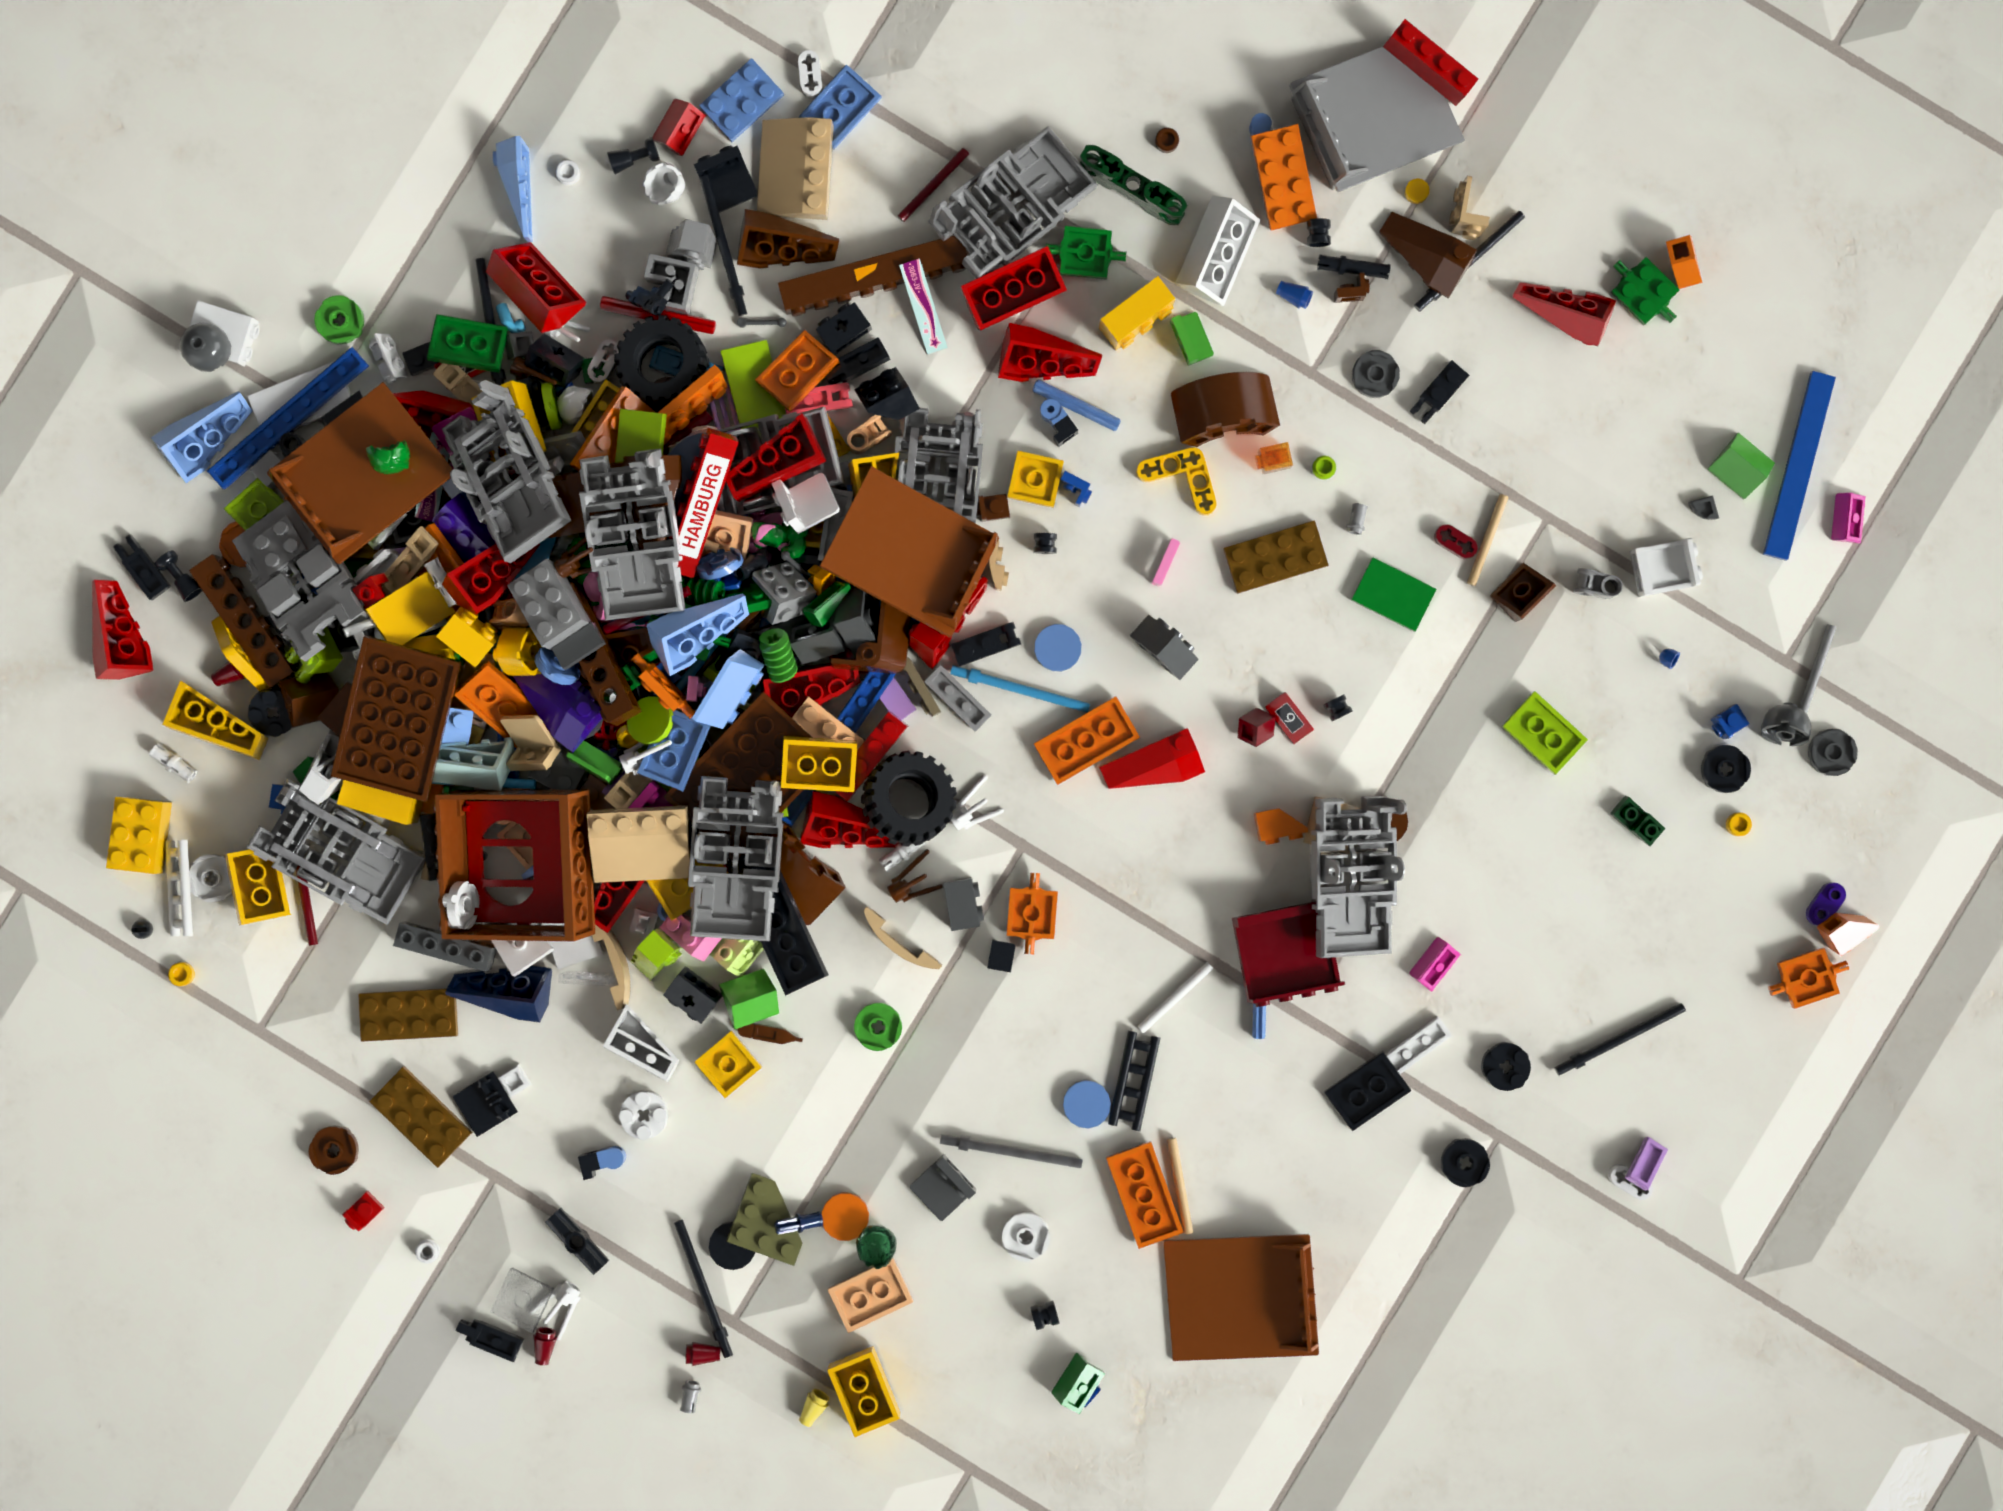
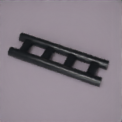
M1128 1030L1108 1124L1117 1126L1118 1120L1121 1119L1133 1122L1132 1130L1141 1131L1161 1038L1151 1036L1150 1043L1136 1040L1137 1032ZM1134 1049L1148 1052L1145 1066L1131 1063ZM1129 1072L1143 1075L1140 1089L1126 1086ZM1124 1096L1138 1099L1135 1113L1121 1110Z

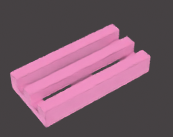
M1173 538L1170 540L1151 584L1158 587L1162 585L1180 541Z

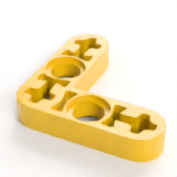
M1193 447L1144 460L1138 465L1136 473L1143 482H1152L1185 473L1196 512L1207 516L1215 510L1217 505L1206 461L1200 449ZM1190 453H1193L1194 456H1199L1200 459L1196 461V465L1189 461L1184 463L1185 468L1181 469L1179 455H1182V460L1188 459ZM1171 458L1176 461L1177 468L1174 471H1167L1164 468L1163 463L1166 459ZM1159 461L1161 475H1158V470L1151 472V477L1141 474L1144 465H1148V468H1154L1157 466L1155 462ZM1197 475L1203 476L1206 480V485L1202 488H1197L1193 485L1192 480ZM1208 489L1209 493H1205V498L1207 502L1211 501L1212 505L1209 506L1208 511H1205L1204 507L1200 508L1199 506L1202 503V496L1196 497L1195 493H1202Z
M220 615L212 620L211 623L225 657L259 691L270 689L249 657L241 649L240 644Z

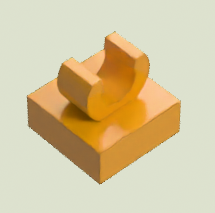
M813 565L808 570L810 574H813L808 581L814 585V589L817 591L816 595L818 596L836 581L835 575L821 569L818 565Z

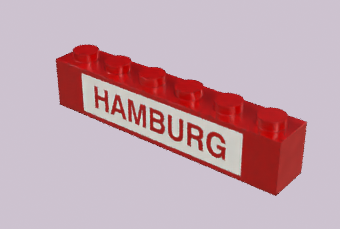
M707 428L706 434L702 433L698 447L701 450L699 456H695L692 461L691 471H693L691 480H686L683 493L686 495L683 503L679 502L676 510L681 546L679 556L682 555L683 559L678 562V567L681 569V575L694 578L739 442L736 436L712 428Z

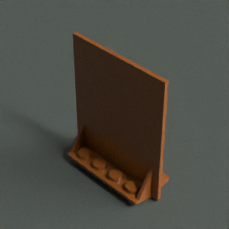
M382 382L282 461L271 467L267 471V475L335 562L341 564L451 478L450 472L453 469L422 431L421 426H418L387 385ZM405 440L407 442L411 455L408 469L394 474H382L375 471L370 465L366 454L367 447L372 445L374 448L390 447V445L396 444L398 441L402 442Z
M871 466L847 514L844 515L845 518L819 567L933 628L940 634L951 637L965 608L970 605L968 602L975 588H977L978 581L999 540L998 533L986 530Z
M1309 1234L1164 1241L1167 1302L1169 1305L1173 1361L1319 1355L1316 1294L1313 1278L1314 1267L1312 1266Z

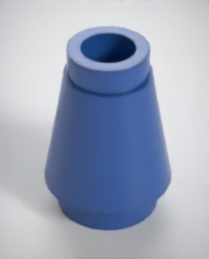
M1281 281L1276 294L1298 309L1301 307L1306 309L1311 301L1313 291L1309 290L1307 286Z

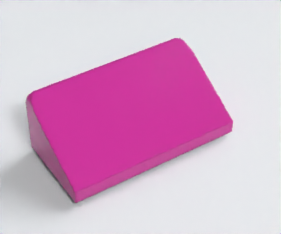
M1853 493L1836 494L1831 535L1833 541L1861 543L1866 496Z
M1437 937L1409 974L1432 992L1461 954L1446 941Z

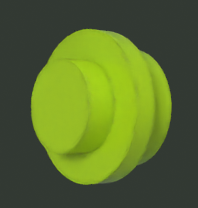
M1329 456L1318 457L1312 465L1313 474L1322 480L1331 478L1336 471L1335 461Z

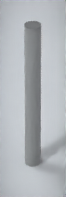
M1827 624L1799 705V708L1806 713L1808 712L1837 628L1833 625Z

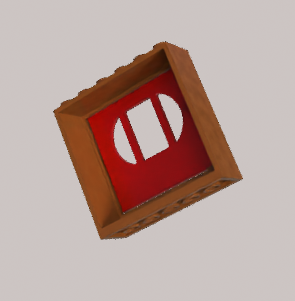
M456 790L435 795L436 858L439 871L437 882L440 892L438 905L441 913L439 929L442 939L574 942L595 934L593 869L587 823V813L590 811L589 790ZM467 800H559V801H467ZM501 820H509L525 828L531 839H485L483 836L494 823ZM483 846L532 847L534 879H485ZM468 881V884L475 885L479 895V908H475L474 915H478L476 922L517 924H474L470 929L450 928L448 926L447 908L443 905V896L445 893H449L450 888L455 882ZM486 887H532L533 891L524 902L518 905H505L491 897ZM531 923H560L564 925H531Z

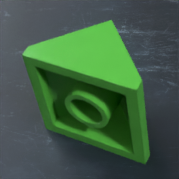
M1738 432L1707 470L1744 500L1768 477L1775 462Z
M765 969L719 984L734 1030L779 1014L777 990Z

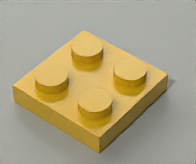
M1017 451L1007 498L1054 508L1064 461Z
M730 1031L695 1061V1064L724 1098L728 1097L762 1068L761 1064L733 1031Z

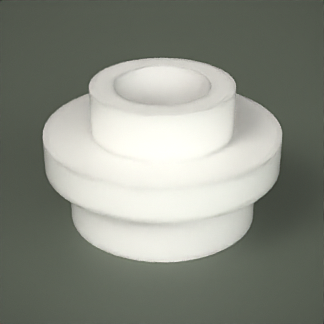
M425 1239L418 1243L415 1254L420 1262L428 1264L438 1258L440 1248L434 1240ZM425 1247L431 1248V1255H427L424 1252Z

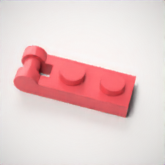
M839 383L814 387L791 412L786 409V414L793 412L798 414L820 407H826V411L851 408L853 403L852 399H849L848 393L850 385L849 383ZM832 393H839L840 400L833 401Z

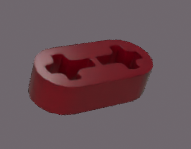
M1442 525L1435 531L1434 539L1436 543L1457 557L1469 559L1476 554L1478 550L1476 541L1455 527ZM1450 531L1449 536L1455 541L1453 542L1449 539L1442 541L1443 536L1440 532ZM1459 542L1463 545L1467 542L1470 543L1469 548L1472 551L1463 554V548L1457 543Z

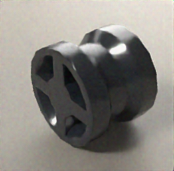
M1034 533L1036 546L1033 548V553L1057 554V548L1055 547L1057 534Z
M1345 694L1323 704L1324 708L1330 712L1329 718L1331 721H1335L1353 711L1345 702Z

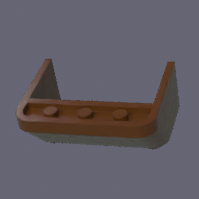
M881 601L877 643L866 642L861 644L857 649L856 660L831 658L833 668L890 674L902 672L907 663L911 616Z

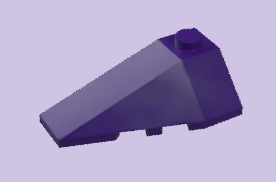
M542 673L534 676H513L552 737L572 753L603 719L599 711L601 707L568 685L552 682Z

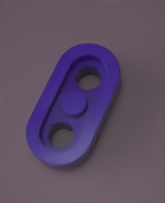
M1832 882L1824 884L1806 909L1807 920L1811 924L1818 926L1836 913L1846 899L1844 887ZM1834 890L1837 892L1835 899L1831 897V893ZM1819 910H1822L1824 912V916L1822 918H1819L1817 916Z

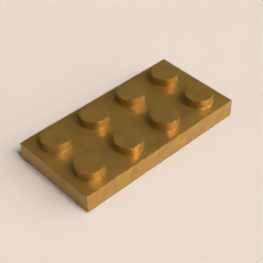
M1315 520L1223 548L1237 594L1329 566Z
M446 989L360 993L358 997L361 1042L458 1036L456 998L447 996L445 993Z
M405 1066L369 1101L437 1168L473 1133Z

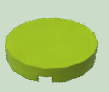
M542 383V397L552 430L560 429L562 418L557 408L558 399L554 386L551 383Z
M648 696L638 701L642 712L627 720L628 732L632 738L645 745L660 743L668 736L673 726V711L670 708L668 710L659 703L658 697Z

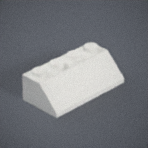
M1212 196L1175 283L1189 293L1224 306L1260 219L1233 198Z

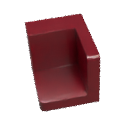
M1259 708L1253 709L1239 718L1237 738L1254 747L1261 745L1274 736L1276 716Z

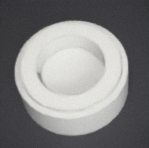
M563 160L557 165L556 176L562 184L573 185L579 180L580 169L574 161Z

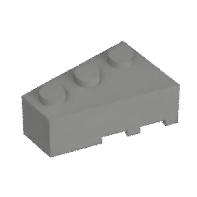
M685 219L680 223V226L672 229L665 257L695 263L699 270H704V267L711 269L717 239L710 225Z

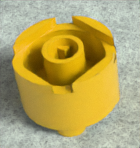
M531 627L503 628L497 647L493 650V659L499 663L500 668L507 675L534 676L541 674L535 664V655L542 646Z

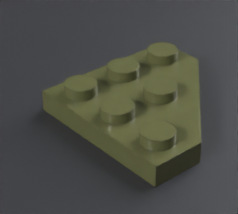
M751 1173L726 1242L794 1266L803 1243L797 1231L777 1234L775 1231L774 1223L777 1220L791 1218L775 1181Z

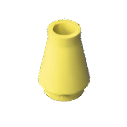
M813 1389L812 1392L807 1394L799 1418L801 1424L811 1427L813 1422L829 1406V1396L819 1389Z

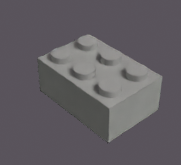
M545 559L507 585L542 647L552 650L554 646L591 623L567 578H562L558 574L554 562L549 559Z

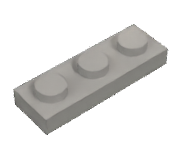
M831 488L840 510L837 514L824 520L818 556L819 561H822L845 518L844 515L847 514L852 504L854 493L851 491Z
M941 665L924 681L975 732L991 717L992 714Z

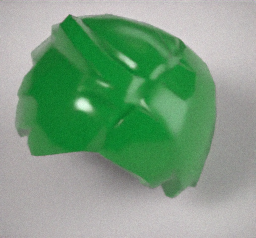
M405 440L402 442L398 441L396 444L390 445V447L374 448L371 445L366 448L370 465L378 473L394 474L409 468L411 455Z

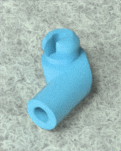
M500 303L496 306L501 324L508 327L511 333H519L526 330L525 324L521 319L514 322L506 303Z

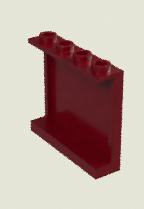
M1317 901L1232 918L1248 1003L1255 1004L1256 1007L1270 1005L1269 1000L1278 999L1279 1002L1293 1000L1292 996L1301 994L1302 998L1316 995L1315 991L1324 989V993L1338 991V986L1345 985V981H1340L1336 957H1316V915L1318 913L1312 909V904H1317Z

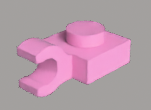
M688 676L686 700L698 703V697H705L707 687H704V683H700L699 677Z

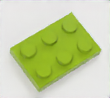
M1536 691L1532 692L1501 726L1554 775L1564 767L1588 740Z

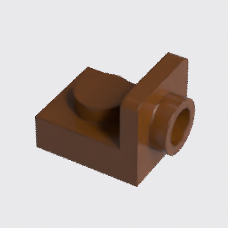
M1365 273L1358 274L1357 287H1354V284L1340 285V288H1337L1334 293L1335 303L1363 301L1366 293L1370 291L1369 279H1365Z
M1007 494L983 497V495L978 496L979 502L976 517L981 516L982 522L1010 518Z

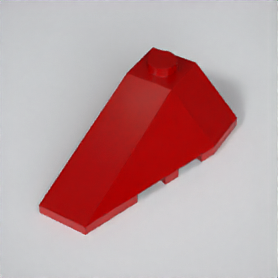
M1521 282L1513 294L1514 299L1572 338L1582 341L1586 345L1597 347L1604 336L1617 300L1595 293L1586 292L1585 296L1574 295L1572 290L1564 289L1563 292H1554L1548 286Z
M1009 323L1002 343L998 378L1027 382L1029 378L1043 377V380H1051L1053 376H1065L1066 378L1096 376L1102 360V354L1033 327Z
M495 544L447 573L442 585L456 604L476 615L498 600L508 587L507 585L513 581L540 544L512 563L503 560Z
M982 577L978 581L977 588H975L968 602L970 605L965 608L954 631L955 633H959L966 618L964 615H970L987 590L988 579L986 577ZM922 622L919 624L915 623L909 631L910 646L925 664L933 670L951 646L949 642L952 636L942 635Z
M92 581V654L96 679L120 680L154 670L148 642L143 640L138 630L140 626L137 621L134 622L128 610L130 606L118 581Z
M831 663L799 667L794 677L782 683L772 682L769 679V673L763 674L760 681L762 692L764 691L791 717L808 696L821 705L860 684L859 672L857 670L834 669Z
M1188 728L1099 767L1108 789L1184 782L1205 773L1200 755Z
M813 791L807 805L800 841L804 845L818 848H831V845H845V848H853V845L866 844L869 848H896L895 846L900 843L897 842L894 845L888 843V837L884 836L881 839L876 835L879 831L876 827L872 829L867 823L870 819L868 816L864 817L862 808L839 797Z

